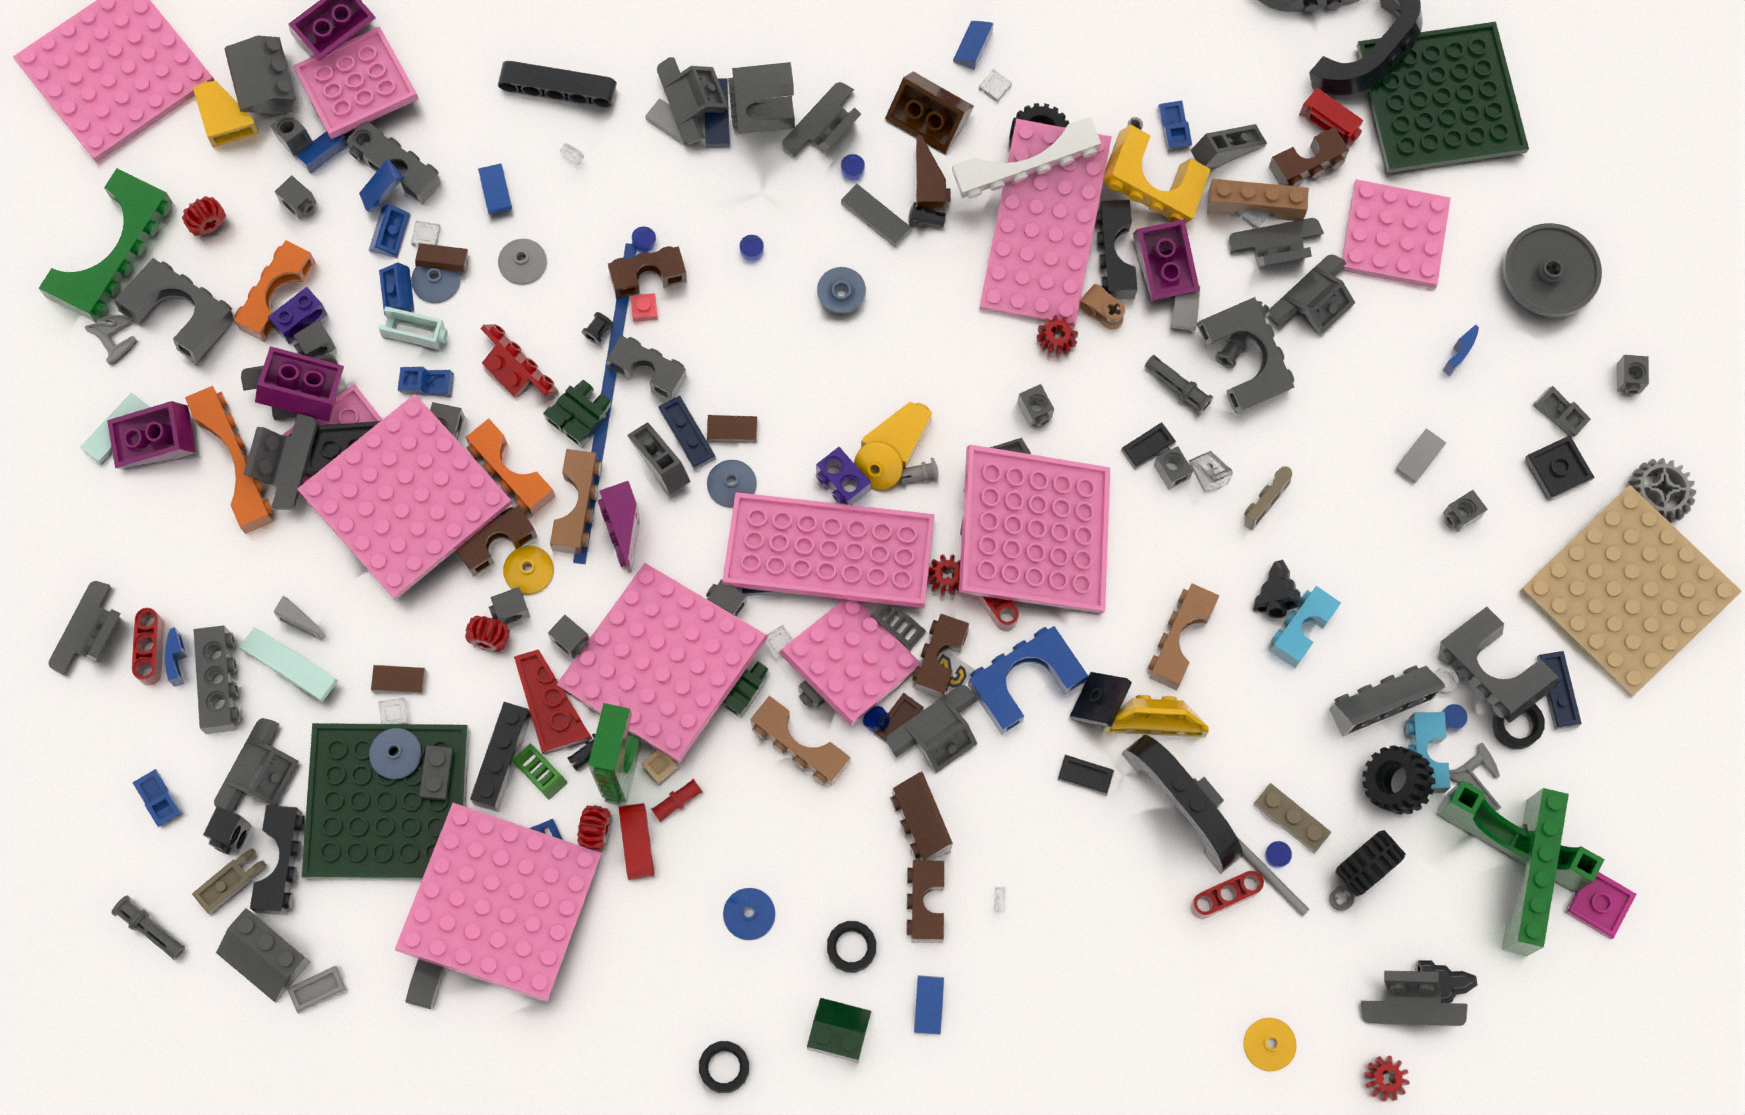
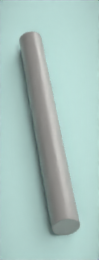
M1238 838L1243 851L1242 857L1303 917L1310 909Z

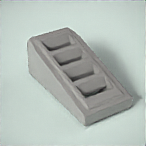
M282 596L273 611L278 620L320 641L323 640L325 635L320 627L287 597Z

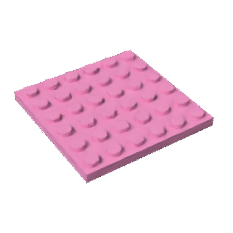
M96 0L13 56L20 68L96 163L195 95L193 87L199 86L206 81H215L213 76L151 0Z
M416 394L412 395L297 489L394 600L399 598L512 504V500Z
M976 445L967 446L959 593L1094 613L1105 612L1110 467Z
M644 563L587 641L589 645L585 646L581 650V654L576 656L557 685L564 692L600 714L603 703L630 708L632 717L629 732L680 763L768 637L748 623Z
M452 803L399 936L395 951L548 1002L602 853Z

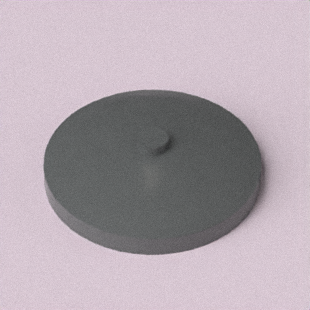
M1544 223L1525 229L1512 241L1504 256L1503 276L1511 295L1523 307L1539 315L1562 317L1578 312L1592 300L1601 283L1602 266L1596 249L1581 233L1565 225Z

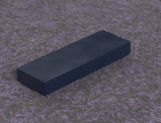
M719 78L718 81L728 104V79ZM729 108L724 113L705 112L706 148L730 147Z
M680 395L658 406L660 413L694 471L716 459L714 452Z
M1564 651L1538 655L1537 660L1541 659L1558 676L1556 688L1546 695L1554 729L1580 726L1582 722Z

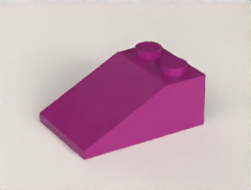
M1185 219L1139 228L1133 233L1138 259L1152 301L1200 291Z
M170 401L107 420L114 465L117 469L175 460L196 453L188 405Z

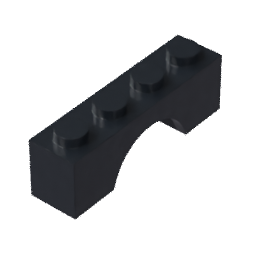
M1130 200L1101 201L1095 221L1096 224H1100V232H1097V246L1102 248V254H1099V269H1103L1104 277L1100 279V286L1116 299H1135L1138 290L1136 267L1121 260L1114 246L1115 241L1130 230L1132 223Z
M503 702L470 797L474 805L499 812L507 789V780L512 760L519 744L524 740L531 719L528 708Z
M266 805L262 831L276 841L279 848V860L276 868L268 877L253 884L250 909L255 913L287 915V909L292 907L293 893H290L291 884L295 883L297 878V867H294L295 858L299 857L301 852V841H298L299 832L303 831L305 826V816L302 815L303 812L297 807Z

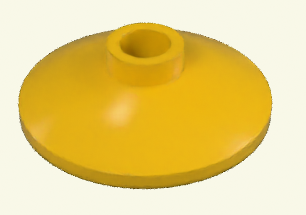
M879 441L867 443L859 449L855 456L854 464L871 482L872 489L885 490L891 488L899 481L902 475V459L897 450L887 443ZM872 465H877L880 471H874Z
M522 546L515 549L508 555L503 566V575L508 586L511 589L520 587L522 594L525 595L536 594L544 590L551 582L554 574L552 559L547 552L536 546ZM531 564L532 568L529 571H524L523 566Z
M1263 1018L1254 1022L1247 1029L1243 1041L1244 1051L1248 1060L1255 1067L1270 1072L1281 1070L1289 1065L1295 1056L1297 1048L1296 1038L1291 1028L1283 1021L1275 1018ZM1268 1039L1275 1040V1048L1268 1047Z

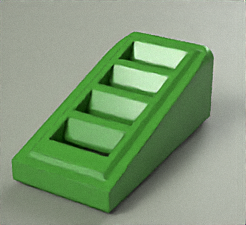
M531 743L512 760L548 800L567 784L565 778ZM532 755H535L536 757L527 766L524 767L523 764ZM540 762H542L543 764L540 765V766L531 774L530 772H531ZM547 770H549V772L540 781L537 780Z

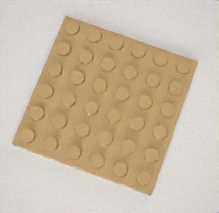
M1631 485L1621 492L1521 589L1631 697L1646 685L1742 592Z

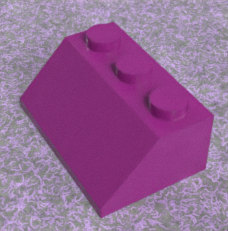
M319 0L288 25L291 35L302 48L320 61L371 23L376 17L361 0Z
M270 346L257 384L255 403L329 422L336 402L344 366Z

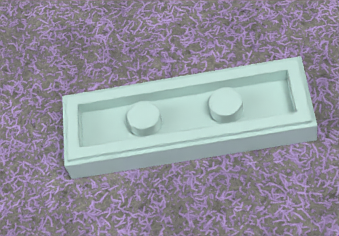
M131 392L80 448L99 464H102L112 453L107 420L150 408V406Z

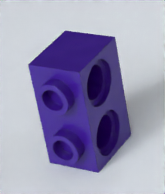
M305 287L269 315L268 318L274 329L290 345L296 340L293 336L294 334L318 320H322L328 314L319 299L308 287Z
M837 447L816 464V478L823 486H829L833 491L831 493L833 498L839 504L853 505L871 491V482L840 447ZM831 466H836L840 471L832 474L827 469ZM847 484H852L856 489L853 492H847L843 487Z

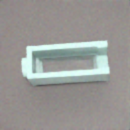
M385 306L386 324H380L378 328L382 338L400 340L433 348L439 351L441 343L444 344L446 342L448 330L445 328L443 320Z

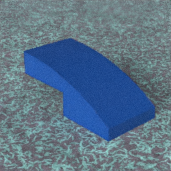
M1182 100L1159 104L1158 112L1167 148L1175 149L1192 146L1189 123L1186 122Z
M502 163L478 168L488 214L512 210Z
M1476 324L1460 337L1454 345L1453 349L1457 354L1443 368V371L1449 377L1461 365L1474 345L1479 331V327Z
M400 367L397 390L416 395L451 396L454 373L451 370Z
M174 627L169 630L167 636L165 667L168 681L176 687L184 684L178 660L188 656L182 635Z
M157 769L132 782L157 827L181 814L178 805Z
M918 975L914 1033L941 1034L944 977Z

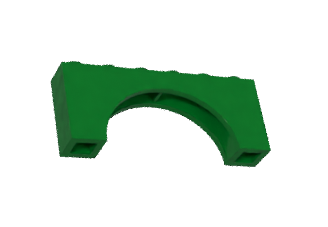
M116 168L104 187L109 197L120 204L123 211V230L115 248L104 260L82 271L64 272L51 268L39 286V290L45 298L94 322L105 314L107 304L119 292L123 279L132 272L134 262L138 256L144 253L148 240L157 233L159 223L164 216L169 214L173 203L167 192Z
M603 703L588 767L601 796L605 798V802L620 805V801L626 803L628 801L642 743L640 738L628 736L632 717L630 708Z
M1462 780L1447 793L1437 815L1527 865L1529 832L1516 826L1496 812L1486 801L1485 792ZM1561 845L1555 881L1577 892L1594 882L1605 859L1582 846L1567 847Z
M1542 788L1526 801L1523 825L1528 827L1529 832L1527 865L1516 908L1505 926L1502 950L1528 956L1544 948L1569 797L1568 793Z

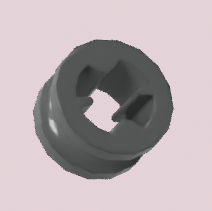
M1339 886L1330 893L1329 902L1333 909L1345 911L1353 905L1355 896L1348 887ZM1336 893L1338 895L1345 893L1347 895L1345 900H1348V903L1338 904L1336 902L1338 897H1335Z

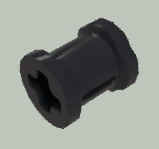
M595 312L592 322L587 328H583L581 332L589 341L599 345L602 341L601 337L607 329L613 327V322L602 313Z

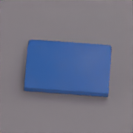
M971 20L953 61L975 70L992 34L994 23Z
M326 131L295 156L311 173L348 144L343 135L331 139Z
M389 159L383 163L359 192L364 207L368 212L376 211L404 178Z
M390 204L383 206L369 251L397 257L410 213Z
M397 262L380 269L383 309L386 306L408 312L414 311L409 267Z

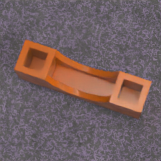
M287 240L276 249L273 256L274 259L269 266L263 269L260 281L250 289L247 301L235 313L234 322L239 330L263 342L266 341L274 328L268 318L272 314L270 311L272 295L280 286L286 283L303 282L315 264L311 252Z
M489 418L466 436L469 444L466 447L475 459L480 457L484 461L482 465L490 476L495 474L501 480L498 482L500 487L507 494L511 492L517 498L514 501L523 512L528 510L533 516L555 498L553 489L537 471L529 474H518L510 471L503 464V453L508 443L504 434Z

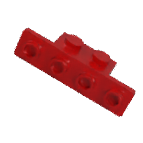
M484 324L480 328L495 344V347L483 360L482 364L513 397H519L530 382L545 396L556 395L559 392L554 386V381L550 377L543 375L537 369L538 365L521 352V347L505 336L506 333L503 328L496 324Z

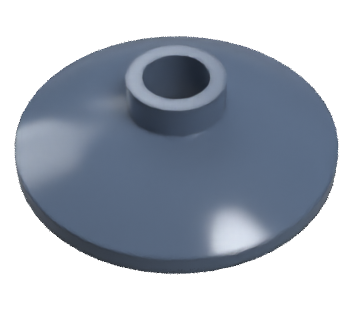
M416 266L412 273L411 284L416 295L422 300L430 303H440L455 295L460 286V273L453 270ZM433 274L439 275L437 279H431L430 277Z
M836 267L828 270L821 276L817 285V295L821 304L828 310L835 313H848L862 304L866 295V286L861 275L855 270L847 267ZM844 291L846 294L844 296L837 295V292Z
M725 460L718 463L712 468L707 478V489L710 497L717 504L728 508H733L735 492L755 494L757 487L756 476L753 470L746 463L739 460ZM733 477L736 479V482L729 484L727 479Z
M392 728L380 733L372 742L369 751L370 762L374 770L382 777L388 779H402L412 774L418 767L422 756V749L418 739L411 732L401 728ZM398 748V754L391 756L390 750Z

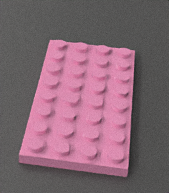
M1016 119L1008 163L1026 160L1042 153L1062 135L1065 128ZM1098 134L1101 146L1097 150V154L1091 157L1083 158L1082 155L1074 158V162L1068 165L1060 166V164L1051 166V170L1046 173L1037 174V172L1029 174L1028 178L1015 183L1012 180L1005 183L1002 189L980 309L1043 321L1046 318L1053 321V316L1057 315L1058 320L1062 321V318L1066 316V324L1074 322L1076 325L1079 301L1081 299L1103 185L1102 180L1105 175L1112 136Z
M735 492L722 584L737 588L924 608L935 514Z

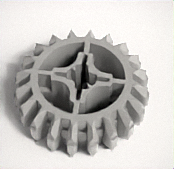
M1664 458L1659 459L1658 462L1655 459H1651L1648 464L1642 463L1639 469H1635L1632 472L1633 477L1629 478L1628 484L1672 524L1675 519L1681 520L1684 514H1688L1691 510L1690 506L1695 503V499L1692 497L1696 494L1697 490L1691 488L1695 481L1687 479L1690 476V472L1683 473L1681 471L1683 465H1679L1677 468L1674 467V460H1670L1666 464ZM1656 475L1654 483L1644 485L1646 477ZM1678 498L1676 506L1667 508L1669 500Z

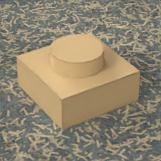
M656 750L641 763L657 784L661 783L678 768L669 756L659 750Z

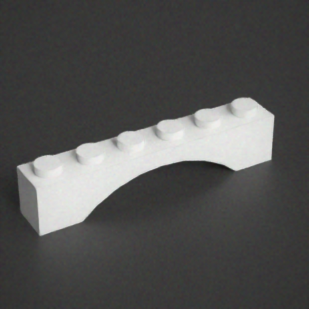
M1090 116L1068 124L1062 135L1050 147L1034 157L1011 163L990 162L975 157L952 165V172L961 197L968 196V199L980 196L982 191L986 189L998 190L1004 187L1006 182L1012 180L1015 183L1028 178L1029 174L1037 172V174L1046 173L1051 170V166L1060 164V166L1068 165L1074 162V158L1083 155V158L1091 157L1097 154L1101 142Z

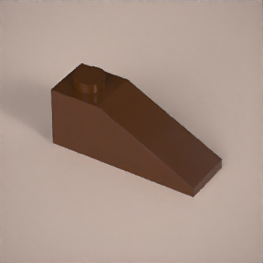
M917 135L916 207L921 208V206H924L927 210L945 212L946 203L951 201V188H946V178L922 135Z

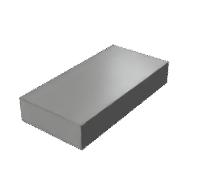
M659 98L645 115L646 120L684 145L686 142L682 138L670 105Z
M335 965L287 988L296 1012L299 1014L347 991V987L338 966Z

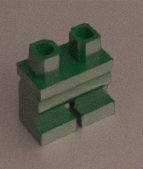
M585 380L579 382L574 388L570 385L552 407L549 406L543 413L548 423L561 433H565L566 437L582 449L601 424L606 421L605 414L612 405L611 401L603 394H600L594 402L587 399L594 389Z
M757 661L751 671L746 669L723 701V706L742 719L759 692L763 689V681L768 674V668Z

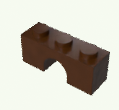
M1335 127L1314 136L1310 145L1315 156L1313 158L1301 157L1294 147L1272 156L1269 168L1279 185L1298 187L1305 179L1309 177L1317 178L1330 167L1335 169L1344 164L1349 149Z
M667 246L657 252H642L637 254L636 257L628 259L617 258L612 263H608L609 275L616 299L640 294L638 280L646 273L658 275L662 281L663 288L687 282L686 270L679 246Z
M519 505L515 508L510 507L504 510L500 515L501 517L493 522L490 521L456 549L473 577L495 564L489 553L490 545L495 540L506 539L517 549L537 537L534 527Z
M940 614L938 621L933 620L929 634L933 636L930 644H924L921 657L924 658L922 666H917L913 674L912 680L916 681L915 690L938 698L946 695L953 676V670L942 666L937 658L946 650L961 653L969 632L968 622L944 614Z
M913 860L912 868L907 867V883H912V894L907 893V909H912V920H907L906 935L911 936V943H943L944 913H933L927 910L924 906L923 898L931 891L944 890V861Z

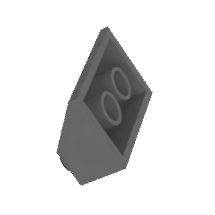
M257 35L226 46L224 50L240 112L285 114L296 100L280 37Z
M247 908L228 927L216 951L221 958L275 1003L311 962Z

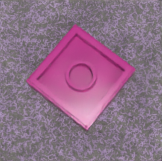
M1598 872L1593 883L1575 892L1565 913L1607 938L1613 939L1637 894Z

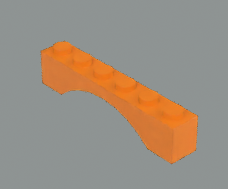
M212 385L185 397L198 426L218 437L231 453L235 466L236 481L230 505L239 527L247 534L272 523L273 520L270 514L274 511L268 498L264 500L261 492L265 491L262 483L243 475L248 456L245 457L242 449L246 448V445L241 435H236L233 428L237 427L232 414H227L224 407L228 404L222 391L217 393Z

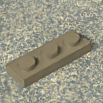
M1272 783L1266 787L1253 803L1313 853L1320 848L1332 833Z

